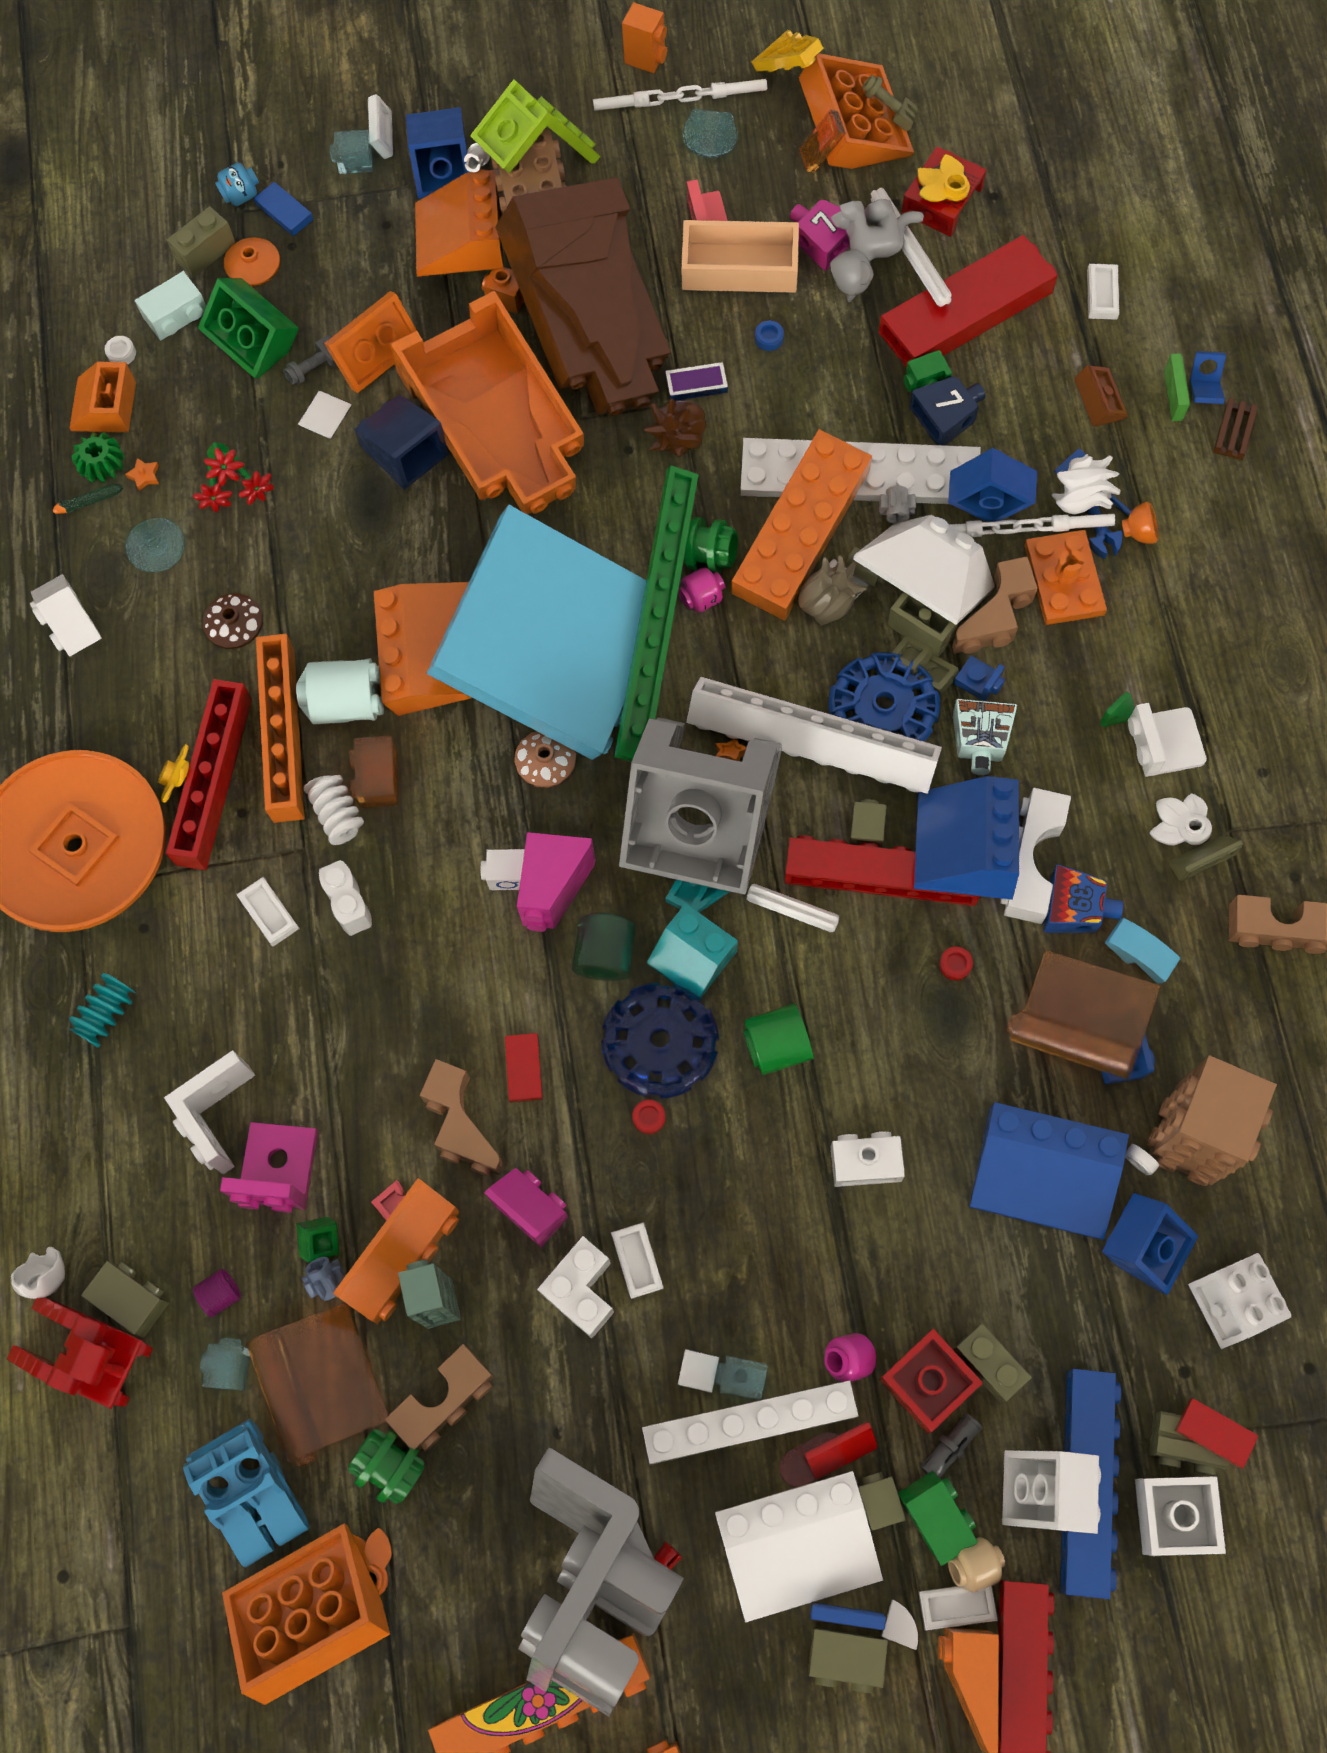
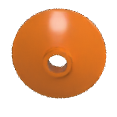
M258 237L245 238L236 242L228 249L224 257V269L229 278H242L251 287L262 285L271 280L280 267V255L277 248L270 241Z

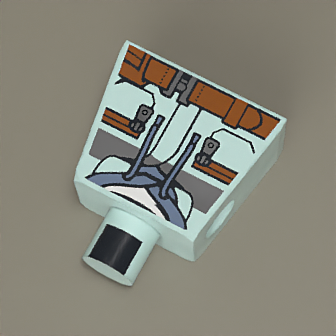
M956 700L953 710V722L957 755L960 758L972 759L971 772L973 774L987 775L990 773L991 761L999 762L1003 760L1017 704Z

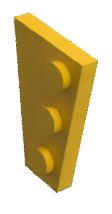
M787 30L751 63L756 72L766 70L773 72L781 68L789 70L796 66L805 68L815 62V56L824 48L819 38L809 35L802 37L798 32L793 34L791 30Z

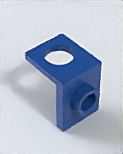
M1196 351L1189 380V387L1195 403L1224 404L1225 397L1220 380L1226 359L1225 353ZM1208 359L1214 360L1217 366L1213 372L1204 374L1199 370L1200 364Z

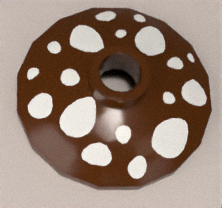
M239 593L225 594L215 599L207 607L203 616V630L207 638L216 646L225 649L241 648L251 643L258 636L263 625L262 612L258 604L249 596ZM235 614L233 618L225 619L228 615Z

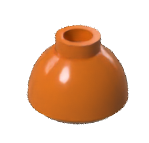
M1147 501L1136 506L1131 511L1128 519L1122 520L1126 538L1132 536L1138 542L1153 544L1158 541L1157 519L1153 505Z

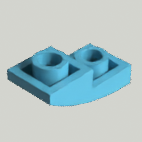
M1125 918L1119 920L1105 941V944L1126 964L1135 962L1157 984L1166 982L1180 960V957L1162 941Z

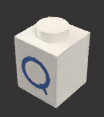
M525 849L487 850L486 861H481V879L486 880L489 890H519Z

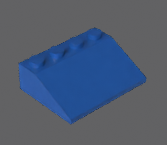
M985 776L929 789L928 794L918 792L914 889L1013 900L1019 877V780Z
M994 1102L988 1110L969 1207L1104 1240L1123 1170L1129 1134Z

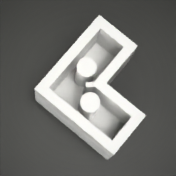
M63 574L31 591L34 600L30 603L33 608L32 611L41 625L48 623L53 634L49 635L58 651L65 649L70 657L102 639L99 631Z
M582 1236L537 1290L591 1339L614 1313L613 1309L590 1289L611 1262L607 1256Z

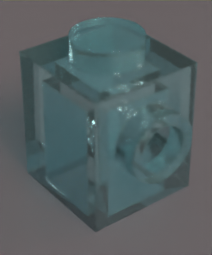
M368 130L334 132V144H330L331 161L337 163L340 174L373 171L372 145L369 143Z
M220 1338L219 1344H208L207 1352H203L200 1363L201 1373H204L202 1387L245 1391L251 1349L240 1346V1339Z
M727 1356L725 1364L718 1362L714 1384L721 1385V1394L761 1401L768 1364Z

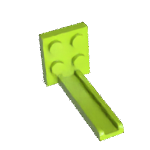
M514 79L470 135L509 174L546 126L590 163H596L601 157L593 149L596 144L586 134L582 133L556 108L553 111L554 107L542 96L538 100L535 99Z

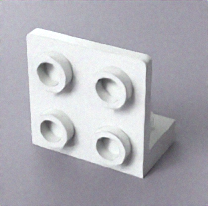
M1259 1253L1188 1284L1221 1349L1250 1338L1291 1318L1286 1302Z

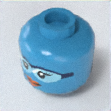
M237 162L218 173V181L215 184L226 204L231 202L234 206H240L256 197L257 190L255 185L259 181L251 167L245 169L243 164Z

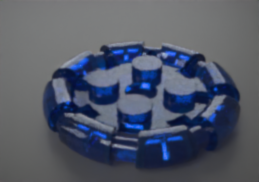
M660 982L650 983L629 991L630 995L622 1001L618 1000L612 1006L605 1018L602 1027L605 1029V1036L601 1040V1050L606 1066L610 1072L614 1071L620 1078L618 1082L622 1086L644 1097H647L648 1094L660 1095V1099L685 1094L692 1090L691 1086L699 1079L703 1081L713 1068L718 1055L715 1048L716 1041L720 1040L719 1030L710 1008L706 1009L700 1002L702 999L698 995L676 984H673L671 987L661 986ZM659 998L670 999V1009L658 1007ZM639 1005L643 1011L634 1017L630 1010ZM688 1011H691L696 1017L690 1023L683 1015ZM618 1031H628L627 1041L617 1040ZM663 1031L668 1034L670 1040L666 1046L656 1047L651 1043V1036L655 1032ZM693 1038H701L703 1040L702 1048H693ZM632 1056L637 1064L629 1070L624 1062ZM686 1061L691 1070L682 1075L677 1068ZM650 1072L662 1074V1082L649 1081Z

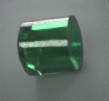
M603 912L592 913L579 918L572 971L579 976L601 981H622L630 978L636 932L635 924L620 915Z

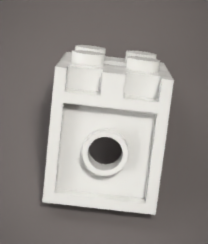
M233 1050L164 1097L177 1117L173 1120L175 1127L183 1137L187 1136L195 1144L190 1149L196 1159L201 1164L205 1163L209 1170L215 1168L222 1174H225L235 1166L200 1113L255 1076L249 1065Z

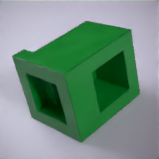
M938 350L908 361L903 381L907 391L911 392L952 377V372L941 351Z

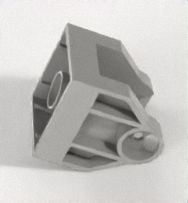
M660 717L656 720L649 718L631 762L619 867L745 895L761 842L779 766L782 744L754 738L753 741L749 740L743 761L740 762L680 749L679 746L684 735L686 723ZM683 807L699 809L709 816L712 823L706 825L691 824L681 818L677 811Z

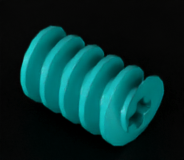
M106 973L100 976L106 985L94 984L93 986L98 996L88 994L85 996L90 1007L81 1005L77 1007L82 1017L70 1016L68 1019L74 1027L70 1030L97 1048L101 1046V1043L96 1036L107 1037L109 1035L104 1025L116 1026L117 1022L112 1014L124 1015L125 1011L120 1006V1003L131 1005L133 1001L129 997L128 992L136 993Z

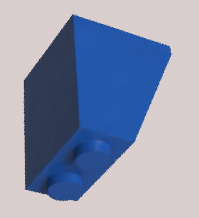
M461 107L406 115L408 148L418 198L428 196L469 172L465 168L466 162H464L468 150Z

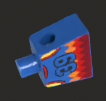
M1062 865L1055 866L1050 877V883L1053 884L1043 932L1095 933L1102 925L1103 917L1121 919L1123 901L1105 898L1107 882L1104 879Z

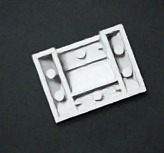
M933 515L893 524L857 552L853 560L955 625L995 588L983 547L974 542L971 536L958 532L950 527L944 519L934 517Z

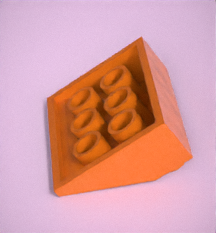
M818 53L815 56V62L804 68L798 78L830 166L854 169L910 157L914 154L907 131L892 121L895 113L874 95L871 98L864 95L865 91L862 90L865 81L873 74L875 77L879 76L883 79L881 86L890 95L894 96L883 65Z
M480 169L477 172H467L415 203L417 277L503 268L502 243L495 228L500 220L498 191L495 173L493 172L495 170L487 171Z
M469 582L399 584L374 591L382 703L397 716L472 698L426 674Z
M345 1523L222 1592L241 1694L264 1705L390 1635L382 1600L352 1533Z

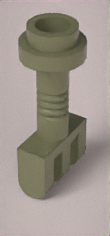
M872 74L862 86V90L865 91L864 95L868 98H871L873 95L895 113L892 121L903 130H910L918 112L917 106L906 97L901 102L898 101L881 86L883 79Z

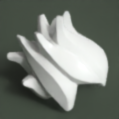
M1086 454L1082 458L1072 459L1068 471L1058 472L1057 474L1058 479L1064 484L1065 492L1064 494L1053 493L1051 495L1056 500V504L1064 512L1075 515L1085 512L1094 506L1111 509L1113 504L1110 500L1111 494L1119 495L1121 491L1107 480L1119 475L1118 472L1105 469L1112 461V456L1109 455L1103 460H1092L1093 457Z

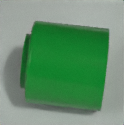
M796 1003L744 1020L746 1028L743 1030L744 1038L755 1068L759 1067L762 1075L814 1059L811 1044Z

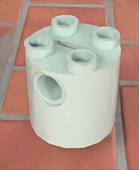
M371 658L356 661L309 662L296 684L298 705L312 724L344 723L355 720L374 721L377 719V715L384 714L382 697H379L377 694L376 685L380 684L379 666L373 663Z

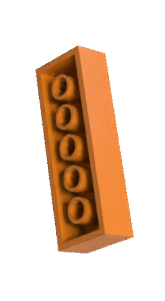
M818 429L732 580V594L785 621L799 597L802 584L812 574L867 477L871 467L872 455Z

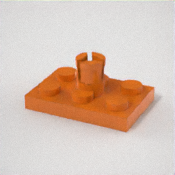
M390 291L327 340L324 345L352 391L359 393L395 364L391 343L417 330L397 294Z
M1085 530L1026 539L1024 547L1038 588L1037 596L1045 625L1104 616L1106 614L1107 607Z

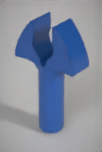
M1094 506L1087 510L1089 515L1102 514L1099 506ZM1107 526L1094 527L1097 536L1090 538V549L1105 559L1108 553L1103 544L1105 540L1106 543L1111 544L1116 556L1122 543V530L1111 532Z

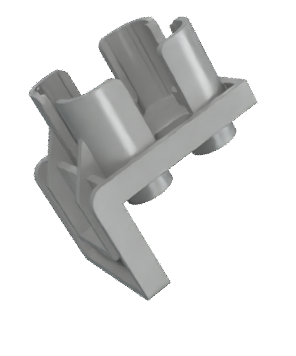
M548 1448L535 1469L530 1502L579 1534L561 1565L563 1570L557 1580L558 1583L570 1591L562 1604L546 1594L543 1595L521 1634L523 1640L518 1649L532 1658L526 1680L547 1692L552 1681H554L609 1717L637 1667L639 1657L634 1650L586 1620L596 1605L640 1634L651 1636L656 1631L684 1578L654 1560L637 1522L639 1508L633 1498L555 1450Z

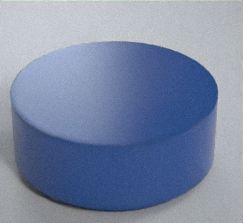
M768 320L761 322L756 327L755 343L760 349L773 351L782 345L784 330L779 323Z

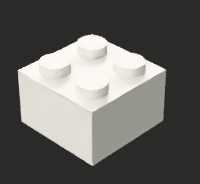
M1217 1477L1135 1479L1143 1555L1226 1554Z

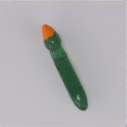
M112 484L77 496L71 500H62L54 506L53 513H71L75 509L108 499L119 494L123 486Z

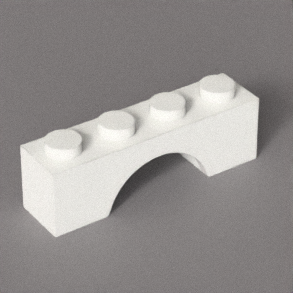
M1033 788L1029 798L1023 797L1019 816H1024L1022 827L1019 826V877L1013 900L1001 898L1000 904H1005L1004 916L1042 924L1047 916L1053 884L1044 879L1036 869L1033 850L1041 841L1060 836L1066 824L1071 796Z

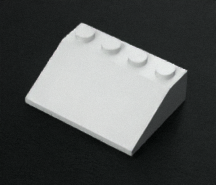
M853 1471L715 1512L745 1622L883 1581L865 1509Z

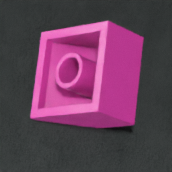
M515 1168L489 1187L484 1194L498 1210L542 1248L568 1218L567 1213L563 1210L567 1205L553 1192L547 1196L538 1188L541 1185V1181L530 1171L526 1170L522 1174Z

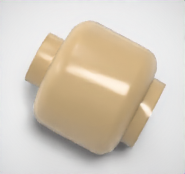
M983 1537L976 1538L977 1544L961 1550L957 1557L948 1562L949 1572L954 1583L971 1593L999 1583L1002 1576V1567L1005 1566L1004 1556L997 1545L993 1546Z

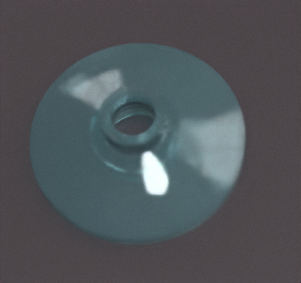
M152 518L139 523L130 531L125 543L126 555L132 565L139 570L151 573L161 572L174 566L182 557L185 549V538L181 529L174 522L163 518ZM156 538L154 542L149 543L151 539Z

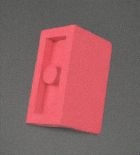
M698 180L686 182L687 203L692 220L728 221L719 191L701 194Z

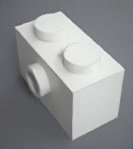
M876 1132L871 1134V1138L858 1139L857 1134H846L838 1136V1141H832L831 1157L834 1187L902 1182L905 1177L900 1136H891V1132Z

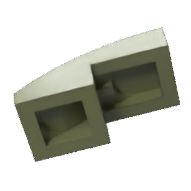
M908 635L902 639L892 652L901 655L902 664L907 668L911 661L914 660L910 671L914 676L918 673V666L921 665L934 680L931 683L934 690L939 692L940 697L954 682L959 673L958 667L933 655L932 647Z

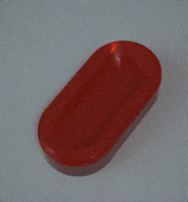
M831 1432L821 1433L787 1452L782 1457L779 1465L783 1480L789 1485L796 1487L806 1485L815 1480L806 1463L804 1453L838 1435Z

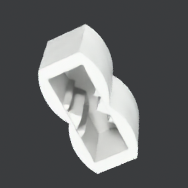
M339 860L319 869L321 886L331 900L333 914L343 930L352 936L370 928L372 925L370 911L360 895L359 886L348 866Z

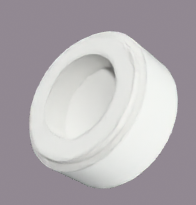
M115 336L106 343L105 354L110 362H126L129 364L136 356V349L128 337Z
M1131 1144L1127 1149L1125 1158L1142 1173L1152 1175L1159 1167V1163L1139 1146Z

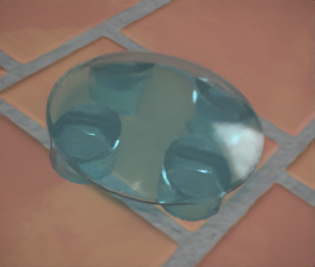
M694 109L684 124L682 135L686 146L693 153L706 158H716L729 153L734 148L738 138V131L734 124V117L729 112L721 113L713 110Z

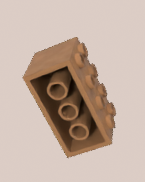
M550 128L543 130L510 174L491 157L493 169L498 168L493 172L495 173L497 191L502 192L498 193L502 214L513 196L566 187L565 182H561L566 181L563 163H561L560 159H556L561 158L558 139L552 140Z
M1207 1056L1175 1085L1170 1098L1166 1097L1159 1110V1115L1163 1119L1158 1128H1153L1147 1141V1146L1151 1147L1149 1154L1159 1163L1160 1168L1170 1172H1175V1170L1188 1175L1187 1178L1191 1182L1198 1185H1213L1220 1179H1225L1228 1174L1235 1173L1239 1167L1243 1168L1248 1161L1253 1162L1261 1145V1142L1256 1139L1260 1129H1265L1271 1119L1273 1110L1268 1107L1277 1084L1215 1057Z

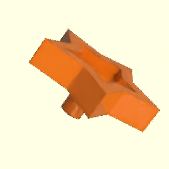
M137 458L135 468L125 475L128 479L135 481L138 490L141 491L148 484H159L155 476L159 464L158 462L144 463Z
M732 739L727 743H715L716 750L718 751L717 757L739 761L741 757H744L747 746L739 744L737 739Z

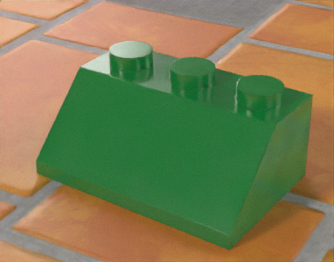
M217 278L198 329L251 376L260 378L289 353L299 327L242 278Z

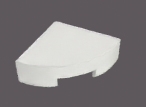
M892 1600L885 1621V1630H882L880 1636L916 1650L918 1632L915 1621L904 1606Z

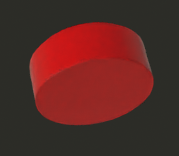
M950 947L943 952L940 958V971L950 980H962L971 972L973 958L962 947Z
M647 1099L635 1106L632 1119L634 1126L641 1133L655 1134L663 1128L666 1115L663 1106L659 1102Z

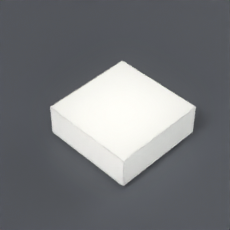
M685 1349L678 1385L712 1393L719 1357Z

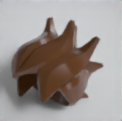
M672 398L669 404L661 409H658L655 403L651 404L656 423L643 429L657 438L656 442L649 449L650 451H669L677 457H681L690 449L700 448L703 439L702 433L707 425L705 413L700 406L690 401L675 402Z

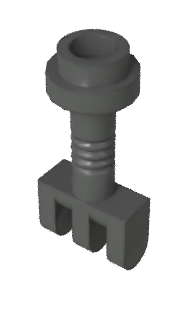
M327 335L315 342V348L318 353L298 365L294 361L286 364L283 372L290 384L294 385L297 383L299 385L305 381L304 374L324 362H327L333 369L337 367L324 345L332 337L331 335Z

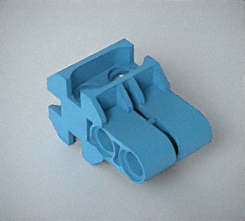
M251 1418L188 1454L186 1457L187 1463L183 1466L189 1487L194 1495H200L206 1505L204 1512L209 1521L221 1530L237 1559L245 1568L275 1550L272 1537L279 1546H282L310 1528L301 1506L285 1481L279 1461L273 1452L269 1453L263 1442L264 1436ZM245 1458L257 1459L260 1466L257 1469L248 1470L242 1466L241 1461ZM221 1476L226 1479L228 1485L224 1488L213 1487L209 1480L213 1477Z

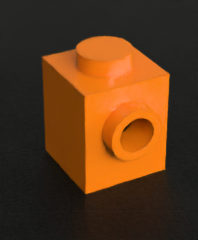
M503 266V268L492 269L490 274L487 273L484 276L482 290L485 295L495 291L506 310L518 314L524 299L512 269Z

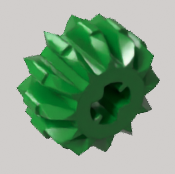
M92 431L91 437L88 439L81 436L82 444L73 445L75 453L71 456L79 475L83 478L86 477L91 483H94L97 479L105 483L106 477L109 476L116 479L115 471L123 470L122 461L125 460L118 441L110 438L105 432L98 437Z

